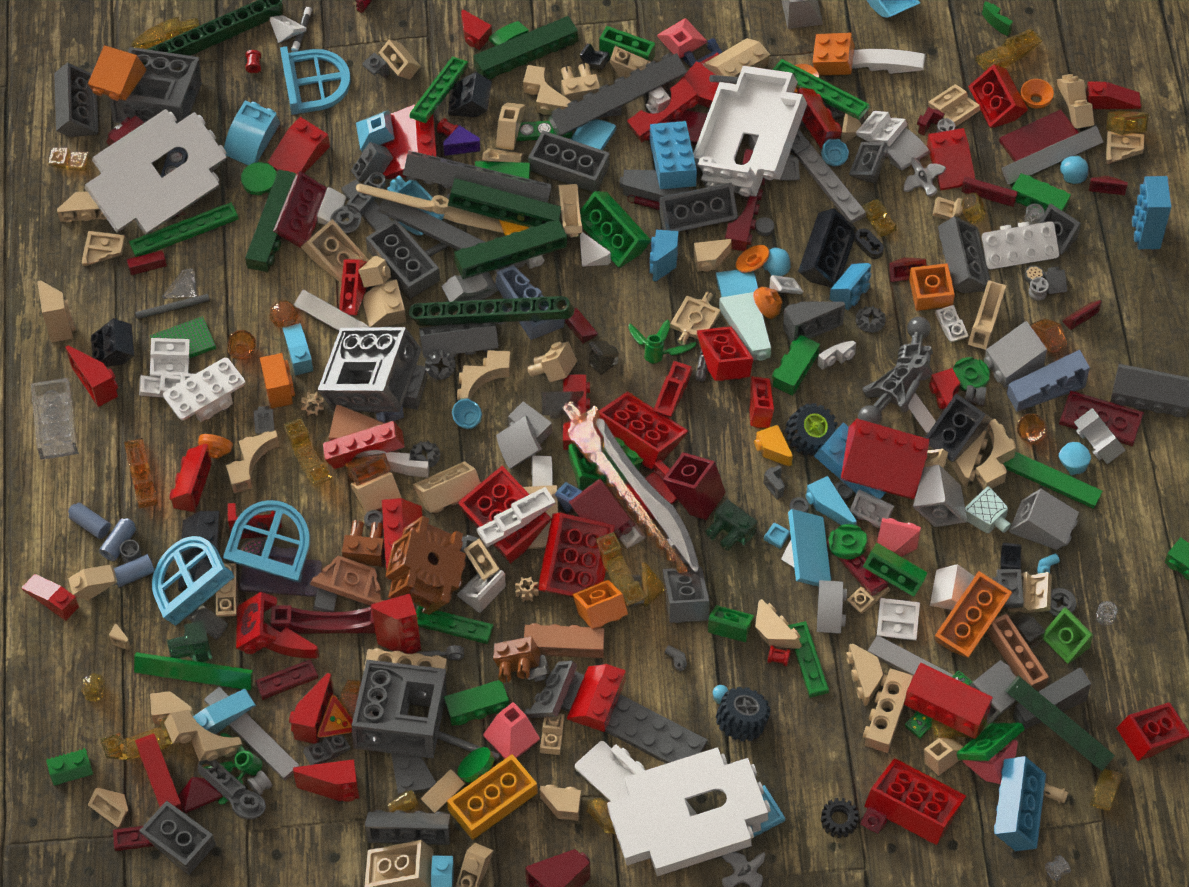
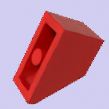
M463 9L461 11L465 42L470 47L480 50L492 35V25Z

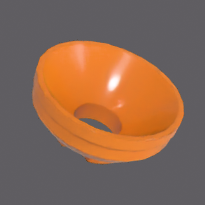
M1042 79L1028 80L1021 87V97L1024 103L1031 108H1044L1053 99L1054 91L1052 86ZM1037 96L1041 101L1033 102L1031 98Z
M760 287L754 291V301L760 312L769 319L777 317L780 314L782 298L778 292L767 287Z
M202 434L198 439V445L208 444L210 456L214 459H219L229 454L233 448V443L221 436Z

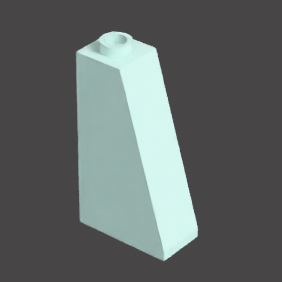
M754 292L721 297L719 302L720 312L729 326H732L753 357V361H762L770 358L771 346L763 315L754 301Z

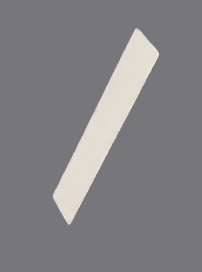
M915 393L908 407L926 433H928L936 421Z

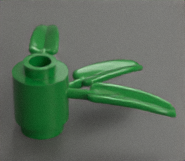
M669 320L662 324L656 335H649L647 339L632 324L628 326L635 341L639 345H645L644 359L652 364L660 362L663 359V354L678 355L696 346V342L663 351L664 341L670 329Z
M221 733L222 737L232 738L226 733ZM240 746L235 754V763L232 761L219 763L228 772H232L233 767L241 770V774L235 777L241 784H243L241 779L245 773L249 776H255L262 769V760L253 753L245 751L242 746ZM209 765V766H205V767H203V768H205V769H211L212 766ZM223 796L219 799L218 803L225 804L229 800Z

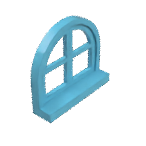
M280 47L292 115L330 108L346 96L351 82L350 71L340 56L323 49L288 53L287 47ZM314 59L317 76L297 79L294 62ZM318 59L332 63L339 72L320 75ZM341 79L338 89L332 95L325 98L322 82ZM318 83L321 100L301 103L299 86Z
M267 500L255 503L244 510L237 518L223 558L232 563L300 583L302 579L301 573L310 547L308 525L295 508L284 502ZM276 511L270 531L246 525L259 513ZM283 513L295 522L299 531L300 541L277 534ZM244 529L268 535L262 556L237 549ZM275 538L299 545L293 566L268 559Z
M192 536L176 542L163 554L153 574L152 591L163 618L176 626L231 581L234 575L232 571L224 566L216 547L202 537ZM190 548L204 550L186 565L181 552ZM207 555L212 568L194 582L189 569ZM175 558L180 570L163 584L166 570ZM183 576L188 588L169 603L164 590Z

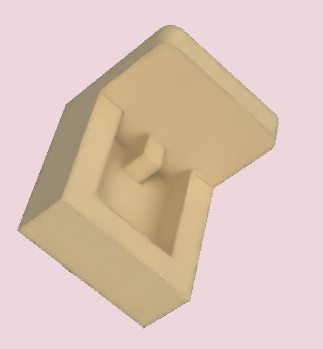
M937 197L932 216L949 220L954 216H960L963 210V206H961L962 199L958 198L954 202Z

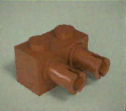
M357 520L352 521L350 535L344 536L342 557L364 565L382 567L385 553L384 539L381 538L383 524L378 522L376 527V522L371 523L370 537H363L364 523L358 521V525H356Z
M532 636L494 644L493 660L499 668L498 680L506 683L507 676V682L511 680V672L517 671L519 678L525 679V673L526 678L530 676V668L539 667L540 650Z

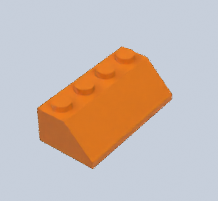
M978 571L935 634V641L951 652L969 658L1012 595V592Z

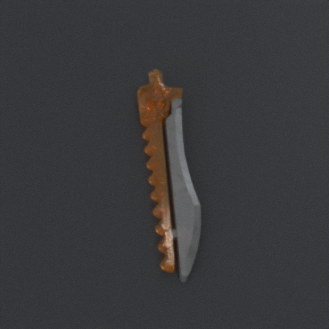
M571 401L566 403L562 409L572 420L571 426L567 431L568 437L585 456L587 461L592 464L597 462V473L602 476L607 475V486L611 488L617 487V498L627 500L628 511H636L637 523L641 525L646 523L647 535L651 537L656 536L658 548H666L667 560L671 562L677 561V572L685 574L688 572V568L672 548L673 546L677 547L693 571L699 573L700 569L694 546L681 517L674 506L663 498L635 468L605 421L599 419L600 413L598 408L593 406L592 409L581 414ZM597 428L599 429V431H600L601 434L603 435L604 441H603V439L601 438L600 434L598 433ZM603 448L612 458L614 463L623 473L625 478L631 484L633 489L642 499L644 504L650 510L652 515L655 517V519L658 521V523L661 525V527L670 539L667 540L664 537L662 532L659 530V528L653 522V520L645 511L643 506L634 496V494L626 485L621 476L618 474L616 469L607 459V457L603 453Z

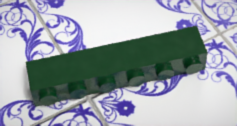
M566 16L473 55L474 67L485 78L493 79L502 73L509 72L514 68L526 65L528 62L578 42V30L570 17Z
M278 170L245 257L247 268L269 272L270 266L274 265L275 253L279 251L281 246V236L273 232L296 173Z
M454 178L447 205L529 228L545 224L548 221L558 220L561 212V206Z
M559 219L548 221L536 227L533 226L520 232H513L504 237H497L491 241L478 243L475 246L455 251V264L462 279H467L567 247V235Z
M1017 676L1005 690L1101 771L1115 756L1020 676Z

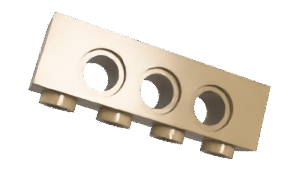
M375 648L373 650L368 649L366 660L446 669L447 674V659L437 655L430 657L420 653L405 654L401 651L388 652Z
M891 668L888 675L884 674L881 682L883 690L882 692L878 691L875 699L877 707L871 710L869 716L871 721L870 727L866 726L863 733V738H866L865 746L888 753L904 708L906 692L913 675ZM889 691H895L897 694L892 695ZM883 708H889L891 711L885 712ZM882 725L885 729H879L876 726Z

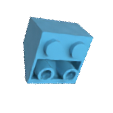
M656 230V236L652 237L649 274H653V281H658L676 268L678 231Z
M851 264L831 288L830 300L833 302H844L846 310H849L852 305L855 306L861 294L866 293L870 288L871 264Z

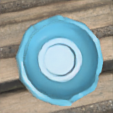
M828 139L822 146L821 155L828 165L840 166L848 159L849 150L847 145L840 139Z
M1069 156L1061 162L1060 172L1063 174L1066 182L1072 184L1082 183L1088 176V164L1080 156Z
M780 248L770 249L769 258L763 264L764 270H768L771 276L787 274L791 269L789 254Z
M462 399L454 404L452 416L458 426L464 429H473L481 422L482 411L477 403L470 399Z

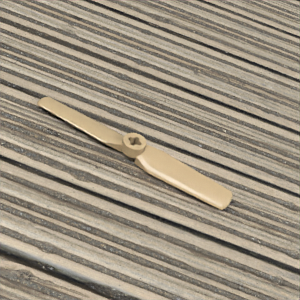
M357 184L356 190L363 194L429 212L433 211L437 214H444V219L456 223L504 233L499 219L447 206L449 200L444 196H434L432 201L368 185Z

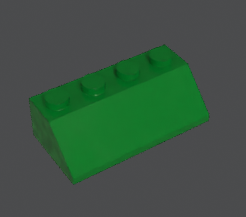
M594 191L580 210L582 228L594 241L611 252V260L619 268L640 256L651 242V239L608 192Z

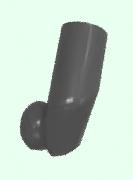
M668 645L665 654L674 659V666L677 670L683 671L687 667L685 653Z

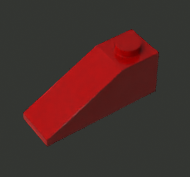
M1109 82L1087 83L1086 100L1092 104V109H1141L1140 92Z
M344 259L339 310L348 315H357L367 287H364L358 271L367 262L360 259Z
M751 376L750 425L756 428H770L774 412L770 379Z
M36 574L22 587L23 591L65 621L79 608L76 596L62 586Z

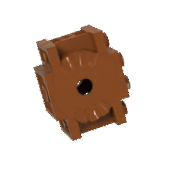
M421 516L405 527L402 537L393 542L385 577L392 580L388 598L392 599L410 594L412 602L422 606V612L430 615L445 604H448L452 597L451 593L460 588L462 584V571L466 566V553L460 551L463 546V533L455 531L450 534L428 524L429 518Z

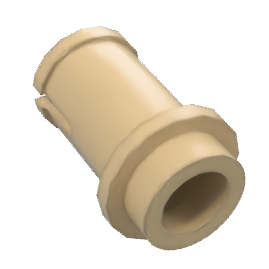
M1045 783L1043 796L1056 800L1060 804L1065 803L1069 792L1065 791V788L1059 789Z

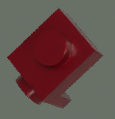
M928 107L923 116L920 115L917 121L919 126L918 133L925 136L932 123L938 125V122L944 119L945 114L937 109Z
M868 807L860 825L879 834L887 825V816L872 807Z

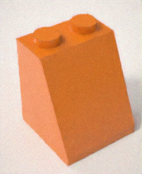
M104 45L88 85L96 95L102 96L104 94L115 101H119V99L126 101L147 69L137 55Z

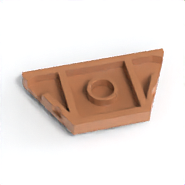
M337 556L310 583L312 586L370 606L371 604L384 601L381 600L379 593L381 589L376 579L375 568L341 556Z

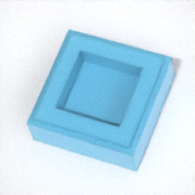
M773 523L765 534L764 540L781 549L790 536V531Z

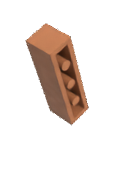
M1005 614L996 618L988 628L987 634L1016 677L1020 676L1037 691L1046 688L1049 676L1009 616Z
M536 623L525 625L524 638L533 637L540 650V656L603 658L604 628L592 629L591 627H580L578 625L568 627L557 624L544 626Z

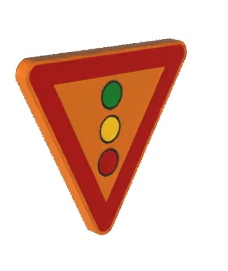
M336 696L330 697L317 732V737L319 738L352 732L353 719Z

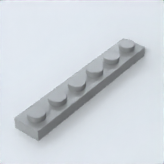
M811 144L808 148L795 155L850 223L853 224L866 217L865 210Z

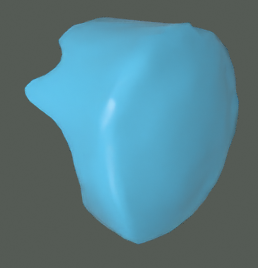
M1070 442L1061 449L1059 459L1070 475L1081 474L1087 469L1091 460V454L1083 444Z

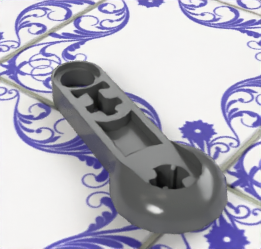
M380 172L372 173L363 185L384 189L386 186L385 176ZM374 179L382 180V183L380 184H374L372 182ZM357 191L345 206L332 213L330 221L333 219L345 234L353 233L360 226L362 214L376 197L371 195L364 196L363 193Z
M216 760L199 761L197 768L199 774L231 802L232 810L238 817L245 820H253L264 813L266 805L260 795L247 790L243 784ZM209 764L212 766V768L205 769L202 765Z

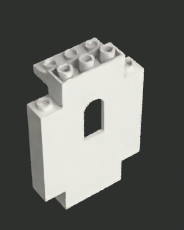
M743 66L737 84L719 83L693 153L697 167L701 168L703 172L701 180L706 188L732 182L734 193L748 197L749 195L757 196L763 177L767 180H780L807 106L803 95L794 93L797 80L793 73ZM743 135L759 136L750 161L744 165L736 164L735 157Z
M165 109L93 157L92 161L101 174L85 184V189L116 233L135 221L143 233L147 235L219 186V178L212 171L225 161V154L227 153L222 145L216 143L214 133L206 129L204 126L205 121L201 115L197 116L194 112L176 124L177 119L174 114ZM176 147L185 149L188 153L187 161L161 178L151 163Z
M714 748L624 777L629 796L608 802L607 807L626 865L651 858L656 875L660 876L752 846L751 838H754L753 833L761 831V823L768 820V812H771L768 801H764L761 795L764 794L762 784L756 781L757 771L754 764L750 765L748 758L727 764L724 753L720 754L719 749ZM714 790H720L726 794L727 801L722 807L690 817L685 803L686 799Z

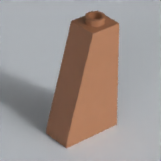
M336 405L329 441L385 423L341 405ZM399 449L392 452L399 453Z

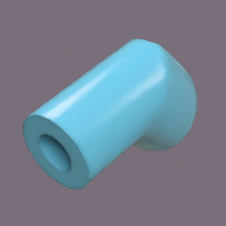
M1055 553L1041 559L1038 564L1037 573H1050V567L1060 562L1058 555Z

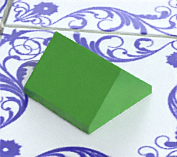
M1064 607L1041 637L1067 664H1070L1090 648L1093 634Z

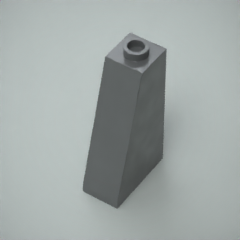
M624 169V175L620 177V188H623V195L632 198L639 196L660 202V197L689 191V187L660 189L656 170Z
M1080 667L1042 689L1039 693L1064 712L1087 700L1091 682ZM1020 703L1015 706L1013 718L1016 723H1022L1024 729L1042 722Z

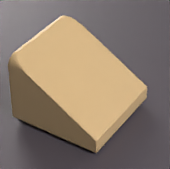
M114 624L109 634L112 645L130 650L131 646L128 638L119 626Z

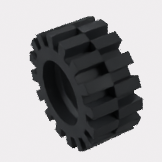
M835 798L833 802L831 799L828 801V805L825 804L824 809H822V828H825L827 834L831 832L832 837L835 834L838 835V838H841L842 835L848 837V834H852L854 829L856 830L859 813L856 810L855 804L851 805L852 802L850 800L845 802V798H842V801ZM835 812H843L847 815L848 820L844 824H837L832 820V815Z

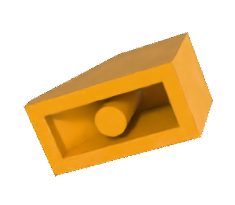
M778 425L756 433L754 444L757 451H761L763 457L786 466L792 465L793 455Z

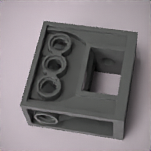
M130 47L128 53L135 54L141 62H146L147 64L144 66L147 70L126 101L120 99L115 101L110 98L113 122L122 123L127 117L131 119L135 115L143 122H147L165 109L174 114L177 119L176 124L188 117L202 85L199 57ZM177 67L182 68V69L179 70V71L173 70L174 68H177Z
M406 327L340 328L318 392L334 412L336 405H341L356 412H400L422 349Z
M366 660L352 722L353 748L434 758L445 705L444 696L447 695L446 669ZM378 696L383 697L381 700H377ZM409 705L430 707L428 718L407 715ZM375 712H379L377 717L373 715Z

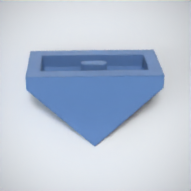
M565 482L556 491L555 496L567 514L573 508L569 501L579 495L582 490Z

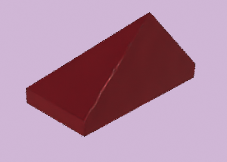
M1111 176L1093 177L1090 180L1088 191L1125 196L1128 182Z
M903 257L890 262V281L909 280L911 268L927 266L926 259Z
M192 777L178 797L184 812L187 813L220 799L223 795L205 778Z

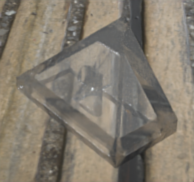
M192 268L182 270L162 297L164 299L196 297L195 271Z

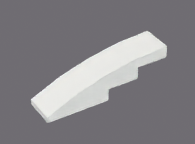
M854 50L852 69L869 67L870 71L888 70L889 74L924 70L926 56L923 53L903 50Z
M182 372L180 376L161 374L160 378L141 375L139 395L163 397L165 391L195 374Z
M369 450L356 455V457L372 465L410 476L429 477L428 461H413L409 453H395L392 451L386 453L379 450Z
M544 487L512 503L510 509L494 516L493 521L477 528V533L486 547H489L540 516L552 507L555 501L547 488Z

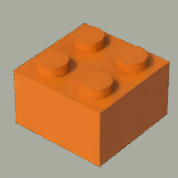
M851 33L816 34L813 66L819 76L849 75L852 73L855 45Z
M948 263L911 268L909 282L916 311L945 308L953 305L955 293Z
M282 353L260 357L270 408L293 404L292 397L295 396L288 360L283 359Z
M609 580L573 594L578 615L592 629L601 628L608 622L620 620L623 616L628 615L623 594Z

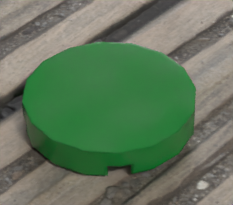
M257 162L250 164L241 174L243 188L248 193L257 196L262 195V193H269L277 173L268 163Z
M966 357L955 363L953 370L960 381L959 389L966 392L967 385H972L974 388L986 387L989 382L990 371L982 360Z
M844 524L838 526V529L830 533L829 549L839 558L854 559L866 551L868 546L867 534L857 525Z
M486 747L477 748L469 753L458 767L459 777L464 782H474L478 779L477 776L485 774L494 763L493 753Z

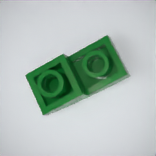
M985 1L982 11L983 17L992 27L1008 37L1012 30L1013 21L1008 17L1000 15L1001 8Z
M516 21L493 33L488 40L497 46L528 33L529 29L519 21Z

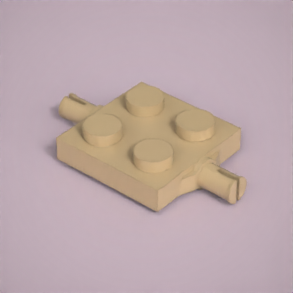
M706 292L702 300L686 296L670 323V328L682 333L678 339L680 344L685 345L688 337L698 339L697 330L712 329L720 315V309L709 304L710 299L713 297L712 293Z

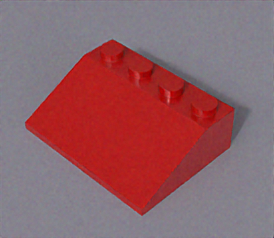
M415 105L390 114L395 139L381 144V146L387 147L393 156L392 161L383 172L385 179L396 178L397 176L406 177L403 175L408 150L437 157L433 114L426 123L409 118V114Z
M628 391L599 410L591 427L593 432L599 437L604 438L597 426H595L597 418L603 419L613 436L624 441L629 449L635 451L640 459H643L642 464L651 470L654 469V463L659 459L663 462L688 433L687 429L667 416L654 412L653 407Z
M857 418L848 429L841 479L914 500L927 458L929 439Z
M502 465L462 498L458 504L462 512L479 528L493 521L494 516L510 509L512 503L528 496L529 493ZM544 512L522 528L494 543L493 546L511 564L528 549L551 521V517Z
M552 513L538 590L573 597L574 593L604 582L615 525L564 513Z
M894 758L871 788L864 807H872L884 813L891 822L937 845L963 804L966 795Z

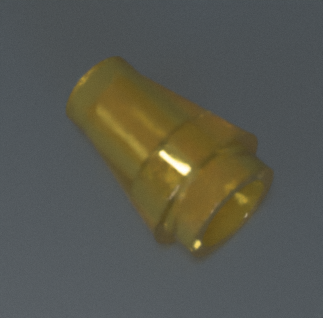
M406 790L393 801L387 803L390 812L394 813L399 810L415 809L419 802L413 790Z

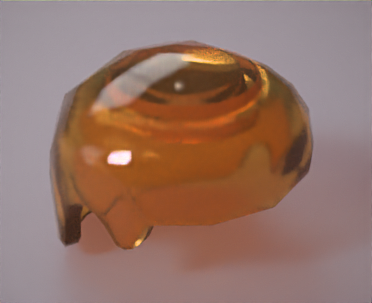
M287 300L275 302L270 309L269 319L276 327H288L297 321L298 311L294 304Z
M236 330L229 336L227 350L232 358L247 360L253 355L256 348V339L251 332Z
M1028 413L1017 422V432L1025 443L1033 445L1043 441L1047 435V426L1038 414Z

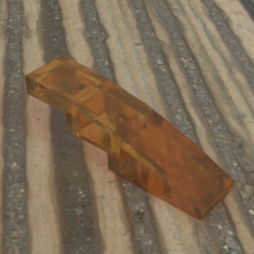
M143 438L124 442L139 509L157 505L158 501Z

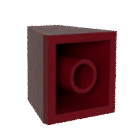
M684 452L663 478L664 483L689 515L707 520L726 493L715 461Z
M601 479L569 501L579 517L615 525L611 546L616 543L619 537L628 534L632 527L636 525L612 490Z
M576 849L528 865L525 868L526 885L529 887H582L590 879V859L583 852L579 853Z

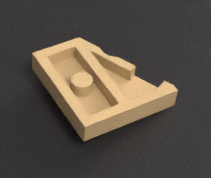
M1108 131L1106 164L1143 154L1144 134Z
M488 148L483 152L482 160L490 162H522L524 153Z
M88 231L81 262L82 266L92 265L122 255L126 239L125 235Z

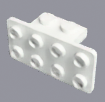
M1029 221L1018 223V227L1011 228V225L1000 226V230L982 234L988 269L1054 259L1059 256L1055 226L1051 221L1029 225Z
M223 358L165 391L163 397L180 420H185L196 414L198 420L202 422L232 405L231 393L244 386L245 380L228 358Z
M600 741L575 764V770L610 802L629 796L624 777L645 771L640 762H635L630 758V754L626 749L620 748L617 745L610 748L604 741Z

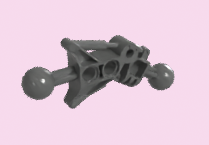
M917 316L909 321L907 330L908 334L912 337L911 344H906L899 348L896 367L863 388L867 398L878 397L879 399L873 406L867 405L861 408L858 413V419L879 425L882 420L881 412L890 402L898 405L902 412L909 410L908 404L920 385L919 381L926 380L932 375L930 355L933 354L931 346L922 345L923 339L931 331L930 323L926 318Z

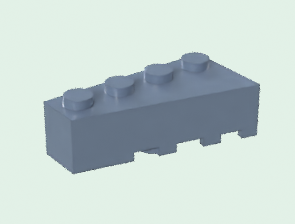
M514 265L497 272L495 285L504 299L544 297L542 292L537 287L534 288L530 284V280ZM565 319L519 321L530 340L563 328Z
M1078 350L1033 373L1012 381L1008 385L1007 395L1016 412L1068 394L1070 390L1077 391L1085 388L1090 367L1081 351Z

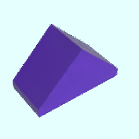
M458 126L443 142L445 156L481 151L480 138L461 126Z

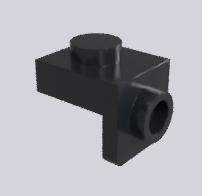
M587 44L579 55L584 65L588 63L591 69L603 70L611 59L609 52L595 51L591 44Z
M1002 543L1000 569H1021V544Z

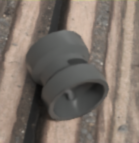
M967 385L965 400L971 404L976 403L978 406H984L986 387L974 388L972 385Z
M129 539L120 545V552L125 564L142 557L139 544L136 541Z

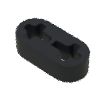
M865 228L859 229L856 232L855 243L871 259L881 258L884 246L872 232Z

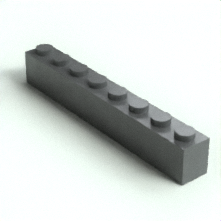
M668 53L661 57V61L657 63L652 61L645 65V69L640 71L638 68L630 73L631 76L627 78L622 76L614 81L615 84L611 86L606 84L599 88V92L595 94L590 92L584 95L583 100L579 102L577 100L571 101L567 104L568 107L563 110L561 107L551 112L552 115L548 119L556 135L563 136L660 86L682 77L687 71L678 54L671 55V53Z
M408 150L403 175L407 179L424 180V183L431 185L438 183L447 189H452L454 178L546 203H548L551 184L410 150Z

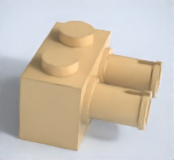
M585 63V69L583 64L579 65L578 69L581 77L574 78L572 68L567 66L568 72L566 67L561 69L563 80H561L562 95L570 101L577 100L579 102L583 100L584 95L593 92V94L599 92L600 86L597 75H591L588 63Z
M569 341L564 343L556 342L551 345L550 350L545 355L536 356L534 358V365L528 366L529 375L534 377L545 373L549 382L567 378L577 362Z

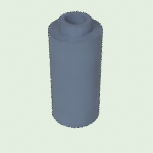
M77 503L69 508V519L98 539H102L108 534L111 523L82 503Z
M127 518L120 519L99 549V553L110 561H116L121 553L120 545L125 540L131 539L135 533V523Z
M148 554L114 568L117 583L114 585L120 588L154 573L155 570Z

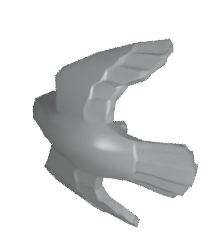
M911 156V164L915 174L909 175L905 180L904 191L909 192L913 188L923 187L927 196L935 195L937 188L933 185L932 180L935 176L941 175L946 170V167L940 164H929L927 168H924L918 159Z
M737 852L722 855V858L730 863L734 869V873L731 876L722 879L723 886L734 887L744 882L750 887H761L763 876L756 871L764 862L765 853L759 854L750 862L747 861L746 856Z

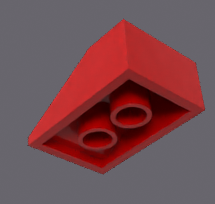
M299 117L287 130L267 163L276 171L280 169L294 173L299 171L305 173L330 147L329 136L326 132Z
M964 128L928 134L927 148L930 151L929 156L932 164H940L946 167V170L941 175L936 176L940 191L962 187L964 177L975 179L969 143Z
M732 326L697 330V336L708 371L715 381L750 377L753 357Z
M69 345L65 347L71 368L98 407L118 397L116 390L118 385L114 380L116 377L111 368L107 369L104 363Z
M327 673L296 705L295 711L291 712L289 723H291V732H293L295 740L313 744L319 743L320 738L317 737V732L330 697L334 694L330 673Z
M1170 702L1130 714L1116 727L1137 761L1150 758L1189 738L1188 729Z
M354 759L293 767L296 787L337 801L351 802L359 798Z

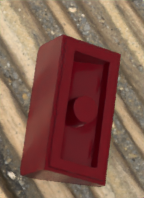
M163 250L127 259L131 275L167 266Z
M1100 300L1090 302L1063 319L1062 322L1069 330H1072L1098 314L1102 302Z
M574 308L573 316L565 319L564 322L581 343L584 344L597 336L598 333L577 308Z

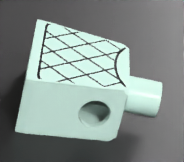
M989 486L965 507L967 522L985 533H990L995 527L1005 533L1011 526L1005 519L1008 507Z

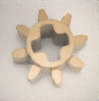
M307 392V397L301 398V402L304 403L301 410H306L308 416L314 413L317 416L319 409L324 410V405L321 404L324 402V398H319L318 392H315V394Z
M521 577L520 583H515L516 597L520 596L522 602L525 600L533 601L534 595H539V590L537 589L538 582H533L531 577L525 579Z

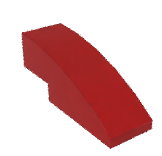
M673 361L655 404L654 412L672 417L691 377L692 366Z
M266 623L263 625L264 633L276 636V640L265 648L291 657L315 659L319 657L316 645L289 628L285 627L282 632H279Z

